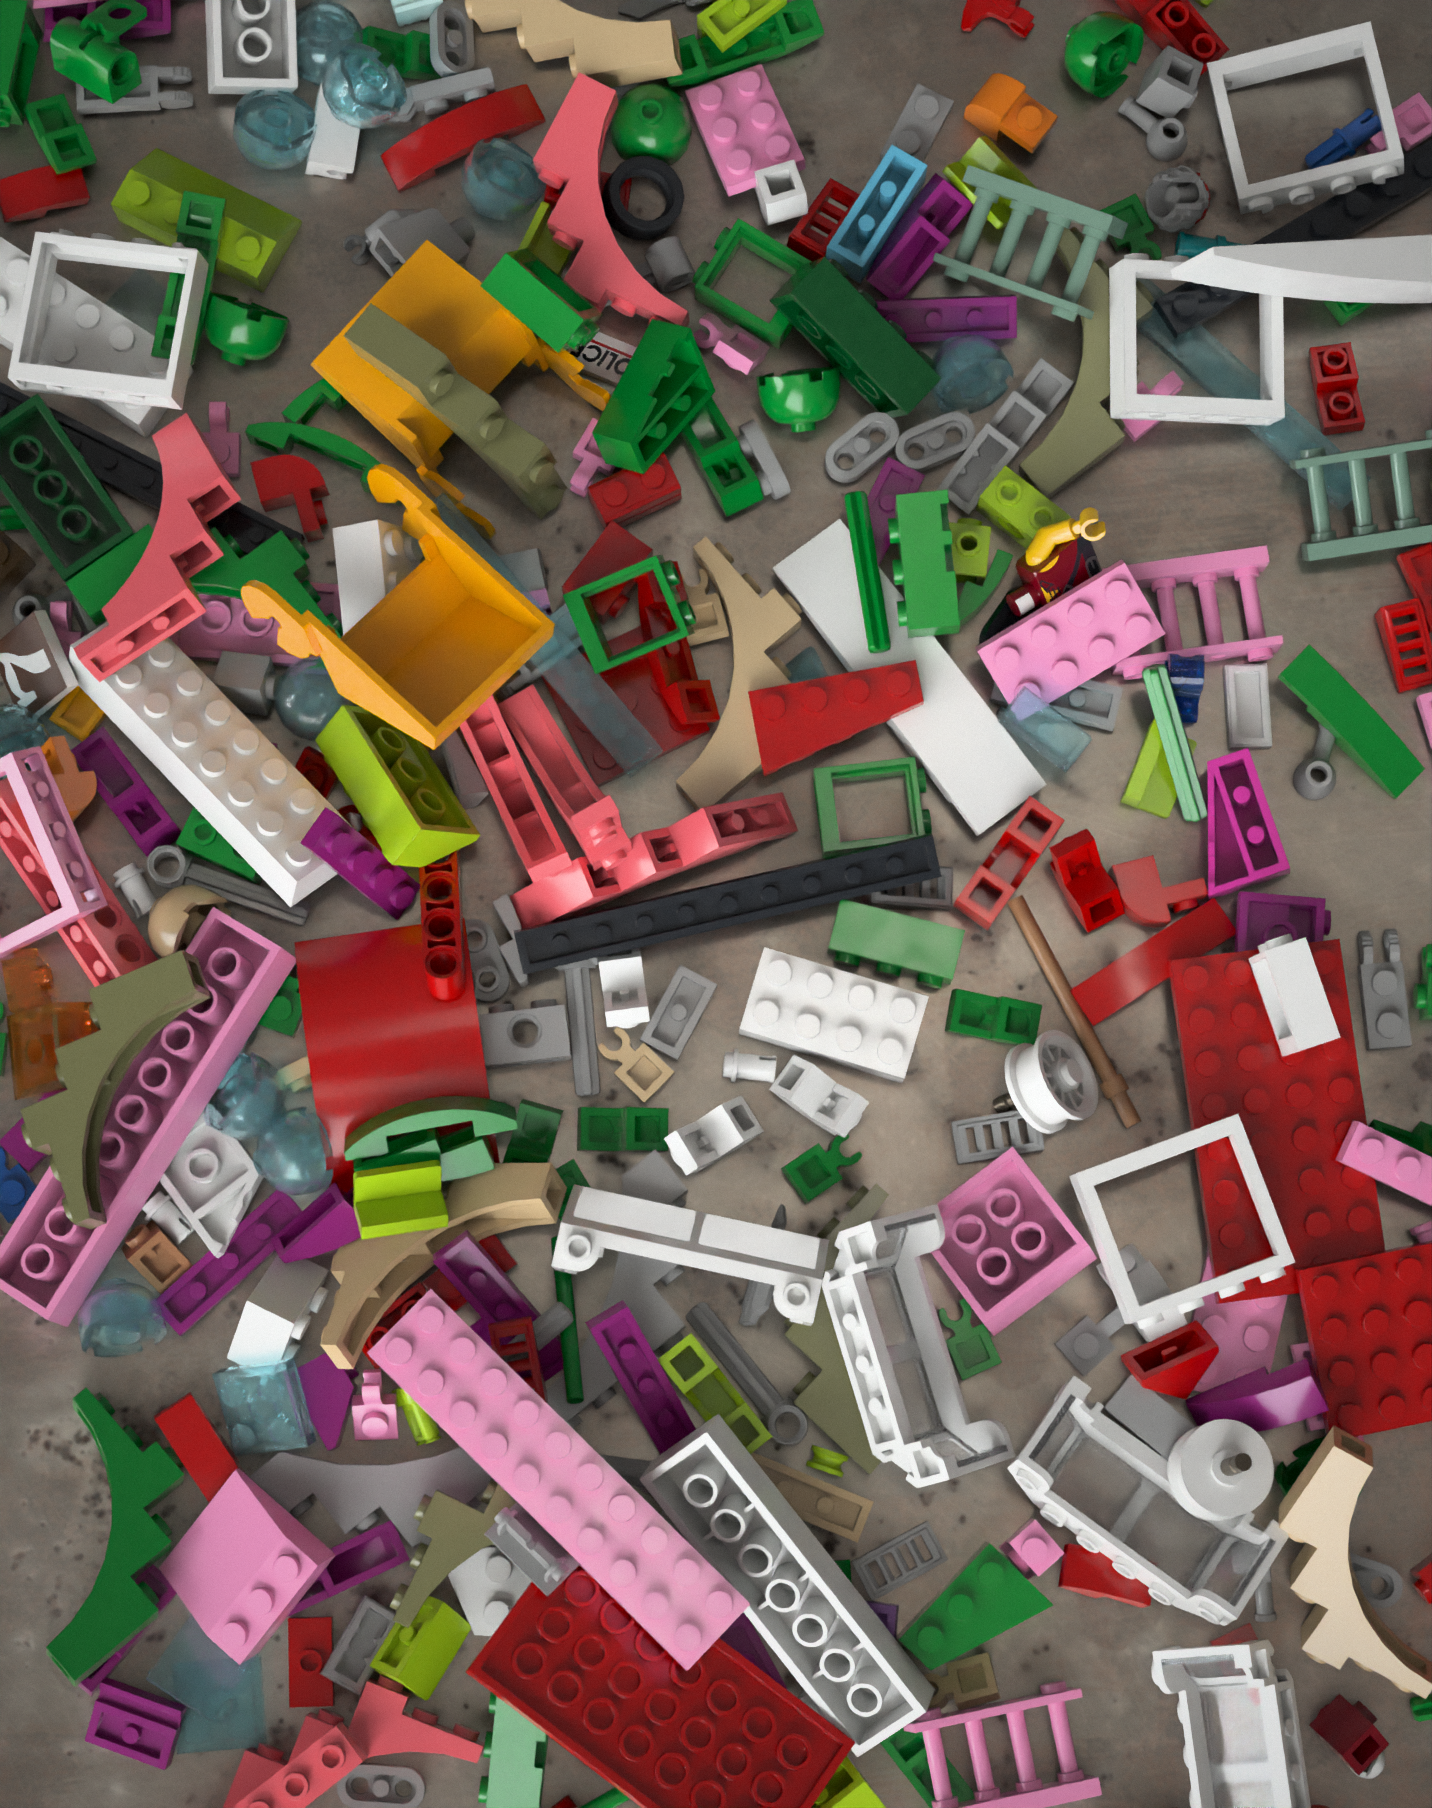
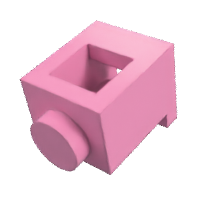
M1032 1518L999 1546L1027 1580L1034 1575L1039 1577L1064 1554L1042 1526Z

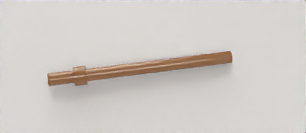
M1023 895L1010 900L1008 905L1102 1081L1099 1087L1106 1100H1112L1126 1129L1141 1122L1142 1120L1126 1092L1129 1087L1122 1073L1117 1075L1087 1016L1069 991L1072 988Z

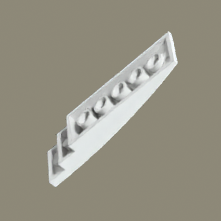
M1432 235L1212 247L1171 269L1172 278L1274 296L1358 303H1432Z
M838 519L772 568L848 672L916 660L924 704L886 721V723L910 756L915 757L919 768H924L949 803H953L976 836L1027 800L1029 796H1032L1047 785L934 636L908 638L907 626L899 627L896 601H904V598L880 568L879 573L891 648L883 653L874 654L869 652L850 532L841 519Z

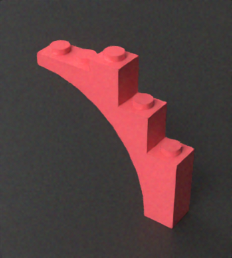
M579 72L533 159L536 172L539 173L538 178L556 189H560L562 185L565 186L547 221L549 232L553 235L552 240L556 244L570 251H574L576 247L580 248L564 280L601 312L607 301L610 300L612 301L611 306L618 312L629 317H633L636 313L648 319V325L652 319L687 327L690 322L688 311L660 294L635 270L619 247L607 221L601 198V160L606 133L619 104L617 92Z
M532 684L497 704L511 736L544 793L553 802L571 835L574 834L594 871L602 866L607 871L628 859L626 853L632 850L631 841L622 828L617 806L611 796H605L592 780L562 734L534 685Z
M491 695L459 728L492 796L509 837L532 882L535 883L542 879L554 878L562 870L573 866L532 782L494 697Z
M380 1674L378 1681L370 1678L366 1682L350 1726L346 1727L368 1755V1758L410 1751L446 1754L478 1763L485 1744L484 1741L478 1739L479 1731L455 1723L453 1729L437 1723L438 1715L418 1707H414L413 1713L405 1711L411 1694L403 1691V1684ZM320 1709L318 1715L312 1712L306 1715L289 1761L282 1759L284 1754L282 1750L268 1744L259 1743L258 1748L250 1746L246 1749L223 1808H232L333 1727L341 1721L343 1722L344 1717L325 1709Z

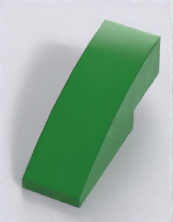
M710 397L682 429L681 434L726 517L763 500L764 497L759 480L743 455L736 436L713 398Z
M473 1125L441 1137L437 1127L403 1133L389 1139V1153L353 1160L354 1172L439 1160L442 1168L441 1182L465 1178L495 1169L493 1150L487 1135L475 1137Z

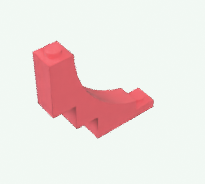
M187 413L152 435L162 465L163 490L158 520L148 546L130 577L115 596L101 609L109 625L73 648L78 659L99 683L207 612L189 578L224 555L207 522L240 501L241 497L206 437Z
M783 792L707 806L669 827L640 832L631 837L629 840L631 841L632 850L626 853L628 859L613 869L606 871L602 866L594 871L586 856L579 857L571 861L573 866L562 870L556 877L532 883L511 895L510 899L522 928L578 916L672 875L746 851L761 842L788 837L797 832L798 829Z

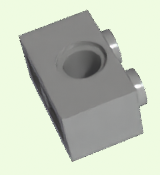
M556 999L532 1001L530 1009L514 1010V1004L494 1005L488 1007L489 1014L479 1015L485 1066L488 1070L572 1060L567 1010L565 1004L557 1005ZM524 1022L532 1023L538 1029L536 1038L528 1044H521L514 1039L515 1028Z

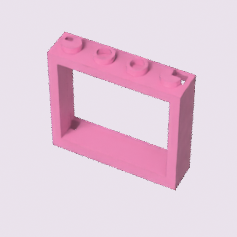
M40 746L11 752L0 758V778L4 775L8 777L63 907L4 938L0 934V959L108 905ZM28 762L31 772H28L25 763ZM82 892H84V895L87 899V902L85 903L80 894Z

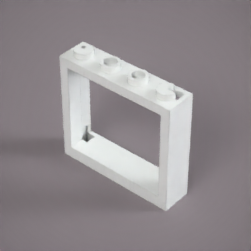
M1371 21L1207 63L1209 82L1240 214L1262 210V214L1271 211L1277 205L1289 202L1293 205L1305 204L1312 201L1317 195L1329 192L1336 195L1345 194L1354 190L1357 185L1369 182L1385 184L1386 178L1404 174V155ZM1364 56L1387 150L1248 185L1226 91Z
M64 229L51 233L35 232L8 378L20 390L182 410L209 264L197 248L184 247L179 242L173 243L172 247L157 246L155 242L144 238H132L131 242L116 241L114 237L101 233H93L91 238L76 236L73 232ZM58 259L185 274L166 380L38 364Z
M1132 253L1124 255V259L1109 268L1110 418L1268 426L1285 418L1283 296L1259 294L1260 400L1137 394L1136 278L1183 281L1172 278L1171 269L1188 261L1189 258L1176 255L1165 257L1163 261L1149 260V255Z
M1239 1114L1069 1176L1125 1324L1137 1322L1140 1329L1164 1320L1161 1312L1177 1306L1180 1314L1205 1305L1202 1298L1217 1291L1221 1299L1246 1290L1243 1284L1244 1281L1258 1276L1261 1283L1277 1279L1286 1275L1284 1266L1295 1263ZM1228 1136L1274 1255L1139 1305L1094 1185Z

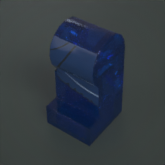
M1169 653L1164 664L1168 669L1182 722L1197 723L1199 715L1198 704L1204 686V655L1182 657L1178 654Z

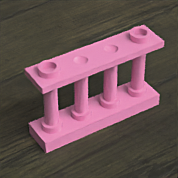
M1267 545L1126 565L1140 589L1151 587L1152 592L1157 594L1161 624L1166 633L1163 635L1166 652L1141 655V650L1139 649L1111 666L1112 676L1123 674L1125 680L1143 678V669L1156 663L1165 664L1167 668L1241 657H1248L1249 662H1260L1273 658V653L1278 652L1283 645L1282 635L1266 637L1256 582V578L1260 576L1259 572H1263L1270 562ZM1234 576L1235 581H1239L1249 640L1224 643L1214 585L1218 582V578ZM1193 582V586L1198 587L1208 646L1183 649L1173 590L1177 588L1176 584Z
M1055 1681L1039 1685L1041 1693L941 1714L940 1707L928 1708L926 1713L904 1726L903 1728L906 1732L923 1733L935 1800L931 1801L932 1808H1046L1102 1795L1099 1777L1084 1775L1083 1769H1078L1065 1701L1082 1698L1081 1688L1066 1687L1065 1681ZM1048 1705L1061 1772L1057 1773L1058 1781L1042 1784L1041 1778L1036 1777L1023 1710ZM1002 1714L1007 1716L1019 1781L1015 1783L1016 1790L1000 1793V1788L994 1785L982 1719ZM960 1723L965 1724L977 1791L973 1792L975 1799L958 1802V1797L952 1794L940 1728Z

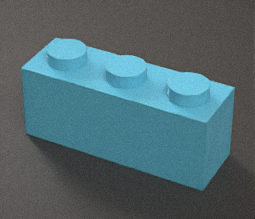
M892 144L828 244L826 251L827 260H836L845 268L850 278L861 284L887 239L925 183L928 165Z

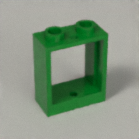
M0 0V127H9L10 123L24 125V107L29 101L43 32L28 1Z
M738 218L732 229L725 227L718 236L714 245V249L717 252L710 263L703 261L692 279V283L696 284L695 300L780 349L794 326L778 310L770 323H767L713 289L741 245L792 276L802 265L812 261Z
M527 248L506 252L480 285L558 353L571 348L576 350L580 345L585 347L600 330L596 322L603 313Z
M656 555L563 595L595 674L602 673L695 634L692 625L697 623V619L690 602L687 599L681 601L675 586L681 582L672 560L665 562L663 555ZM653 570L678 629L613 655L589 597Z
M915 757L813 769L812 777L822 858L932 834L929 809L922 810L920 793H926L924 768H916ZM903 776L911 834L840 842L833 784Z

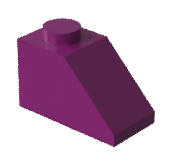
M324 1353L287 1373L326 1449L333 1451L340 1447L352 1408L353 1395H356L358 1388L353 1378L359 1376V1372L356 1366L354 1369H338L328 1354Z

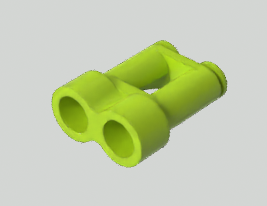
M401 1387L391 1391L392 1394H396L397 1407L402 1406L414 1440L418 1442L417 1446L442 1438L439 1436L440 1432L436 1422Z

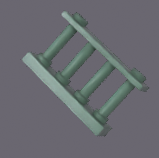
M968 165L962 181L976 187L973 194L977 196L954 259L935 253L932 261L946 266L944 274L967 283L969 276H973L1053 306L1051 314L1075 322L1077 315L1092 320L1094 311L1078 305L1077 302L1100 242H1105L1108 235L1123 239L1128 223L1110 214ZM1000 196L1012 200L1009 208L1013 210L990 271L987 272L969 264L992 203H997ZM1035 209L1048 213L1045 220L1049 223L1027 281L1023 285L1006 279L1005 276L1028 215L1033 216ZM1071 222L1084 226L1082 234L1085 237L1062 297L1058 298L1042 292L1041 288L1064 228L1069 229Z
M1432 429L1425 430V439L1330 454L1325 453V447L1299 450V459L1289 460L1290 468L1292 469L1306 468L1315 533L1311 534L1310 542L1301 543L1303 560L1314 561L1432 542V522L1420 524V518L1415 517L1407 451L1432 449ZM1390 454L1398 520L1394 521L1395 528L1378 530V524H1373L1365 458ZM1348 461L1356 526L1352 527L1353 535L1337 537L1336 530H1331L1323 465Z

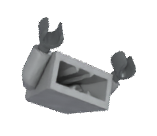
M434 208L423 211L417 209H391L364 230V236H348L344 240V249L349 252L356 246L362 245L361 250L352 256V262L356 265L365 264L369 261L372 253L392 277L414 252L428 240L467 271L465 262L470 251L466 243L475 238V231L470 221L466 218L460 217L449 224L442 214Z

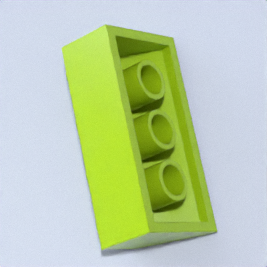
M158 148L154 149L130 168L111 202L118 221L172 247V244L177 241L178 234L176 233L184 190L224 198L227 201L216 270L264 293L298 232L302 220Z
M342 705L315 739L324 754L325 762L334 770L343 785L345 794L355 804L362 816L364 825L373 833L382 848L383 856L392 865L424 867L475 842L481 836L424 745L371 712L358 706Z

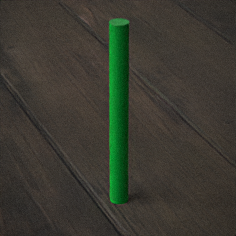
M558 1236L551 1238L552 1257ZM554 1269L557 1302H562L573 1314V1322L560 1333L566 1401L569 1404H578L584 1401L572 1274Z

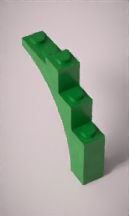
M149 524L66 582L72 595L96 626L107 621L101 609L120 590L142 558L154 531ZM216 527L211 529L224 555L189 578L197 594L223 595L243 600L241 596L242 586L250 580H257L267 584L301 615L308 609L325 626L333 627L339 639L343 636L342 624L332 612L325 616L318 607L317 603L321 601V598L310 582L306 579L300 583L301 580L310 575L307 563L305 562L310 556L296 537L289 541L282 530H280L246 556L239 559L244 553L230 534L223 538Z
M87 1387L73 1397V1409L91 1433L105 1465L112 1498V1526L105 1560L91 1593L73 1620L46 1647L47 1655L74 1687L79 1685L158 1617L159 1610L155 1606L159 1602L157 1595L144 1581L137 1585L134 1580L171 1550L172 1541L168 1538L172 1534L171 1529L157 1513L150 1517L147 1512L183 1483L184 1473L181 1469L185 1467L176 1452L169 1446L163 1450L157 1442H154L142 1452L139 1448L143 1446V1443L134 1430L128 1425L121 1428L112 1418L115 1410L109 1401L100 1392L94 1396Z

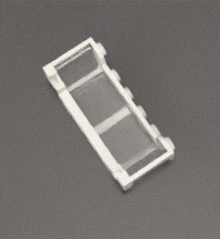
M938 1204L869 1221L840 1231L834 1245L840 1249L834 1268L825 1271L821 1285L872 1454L883 1463L892 1460L908 1473L906 1480L916 1488L947 1481L1016 1457L1009 1434L1001 1422L988 1418L970 1423L919 1257L939 1249L944 1242L945 1227Z
M1076 1376L1071 1377L1059 1390L1054 1398L1055 1402L1020 1454L1010 1463L1007 1469L1032 1503L1041 1509L1040 1514L1048 1522L1058 1527L1064 1525L1077 1535L1076 1540L1084 1548L1093 1553L1101 1552L1113 1561L1112 1566L1117 1572L1129 1579L1137 1578L1149 1587V1594L1164 1605L1172 1604L1177 1608L1203 1617L1216 1625L1221 1624L1225 1626L1236 1620L1287 1541L1288 1533L1279 1528V1523L1274 1519L1267 1528L1263 1527L1253 1519L1255 1515L1252 1512L1225 1521H1207L1190 1514L1178 1503L1170 1489L1167 1477L1168 1461L1102 1414L1101 1410L1104 1406L1097 1401L1093 1404L1086 1399L1092 1388Z
M1268 1639L1251 1640L1239 1644L1188 1648L1171 1646L1152 1652L1151 1673L1153 1681L1156 1685H1159L1165 1694L1179 1693L1177 1713L1184 1729L1185 1745L1183 1758L1190 1773L1191 1790L1189 1802L1191 1808H1311L1293 1678L1287 1669H1275L1270 1656H1273L1274 1648Z

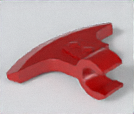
M967 0L963 10L961 29L972 32L983 19L993 17L1007 24L1017 35L1026 38L1035 24L1031 22L1034 16L1026 9L1018 7L1021 0Z

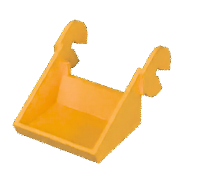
M426 240L310 365L418 468L416 472L424 486L474 532L485 539L491 540L496 531L490 521L471 508L464 506L460 501L465 495L440 476L436 469L444 460L439 448L454 432L400 386L358 356L345 339V333L371 303L443 352L458 374L487 394H490L522 360L527 367L534 363L543 372L550 367L579 396L601 411H604L611 395L607 390L588 379H583L578 374L585 366L566 350L558 353L540 337L536 339L530 328L480 286L482 283L430 241Z
M378 464L368 472L369 488L377 503H396L399 500L406 506L407 509L403 514L402 530L419 540L418 543L425 557L423 562L340 639L333 627L325 626L308 609L301 615L265 583L257 580L248 581L242 586L241 596L252 618L270 619L273 616L280 623L277 645L299 658H308L311 654L317 657L320 654L338 694L435 750L553 637L555 624L442 521L436 504L408 478L391 466Z

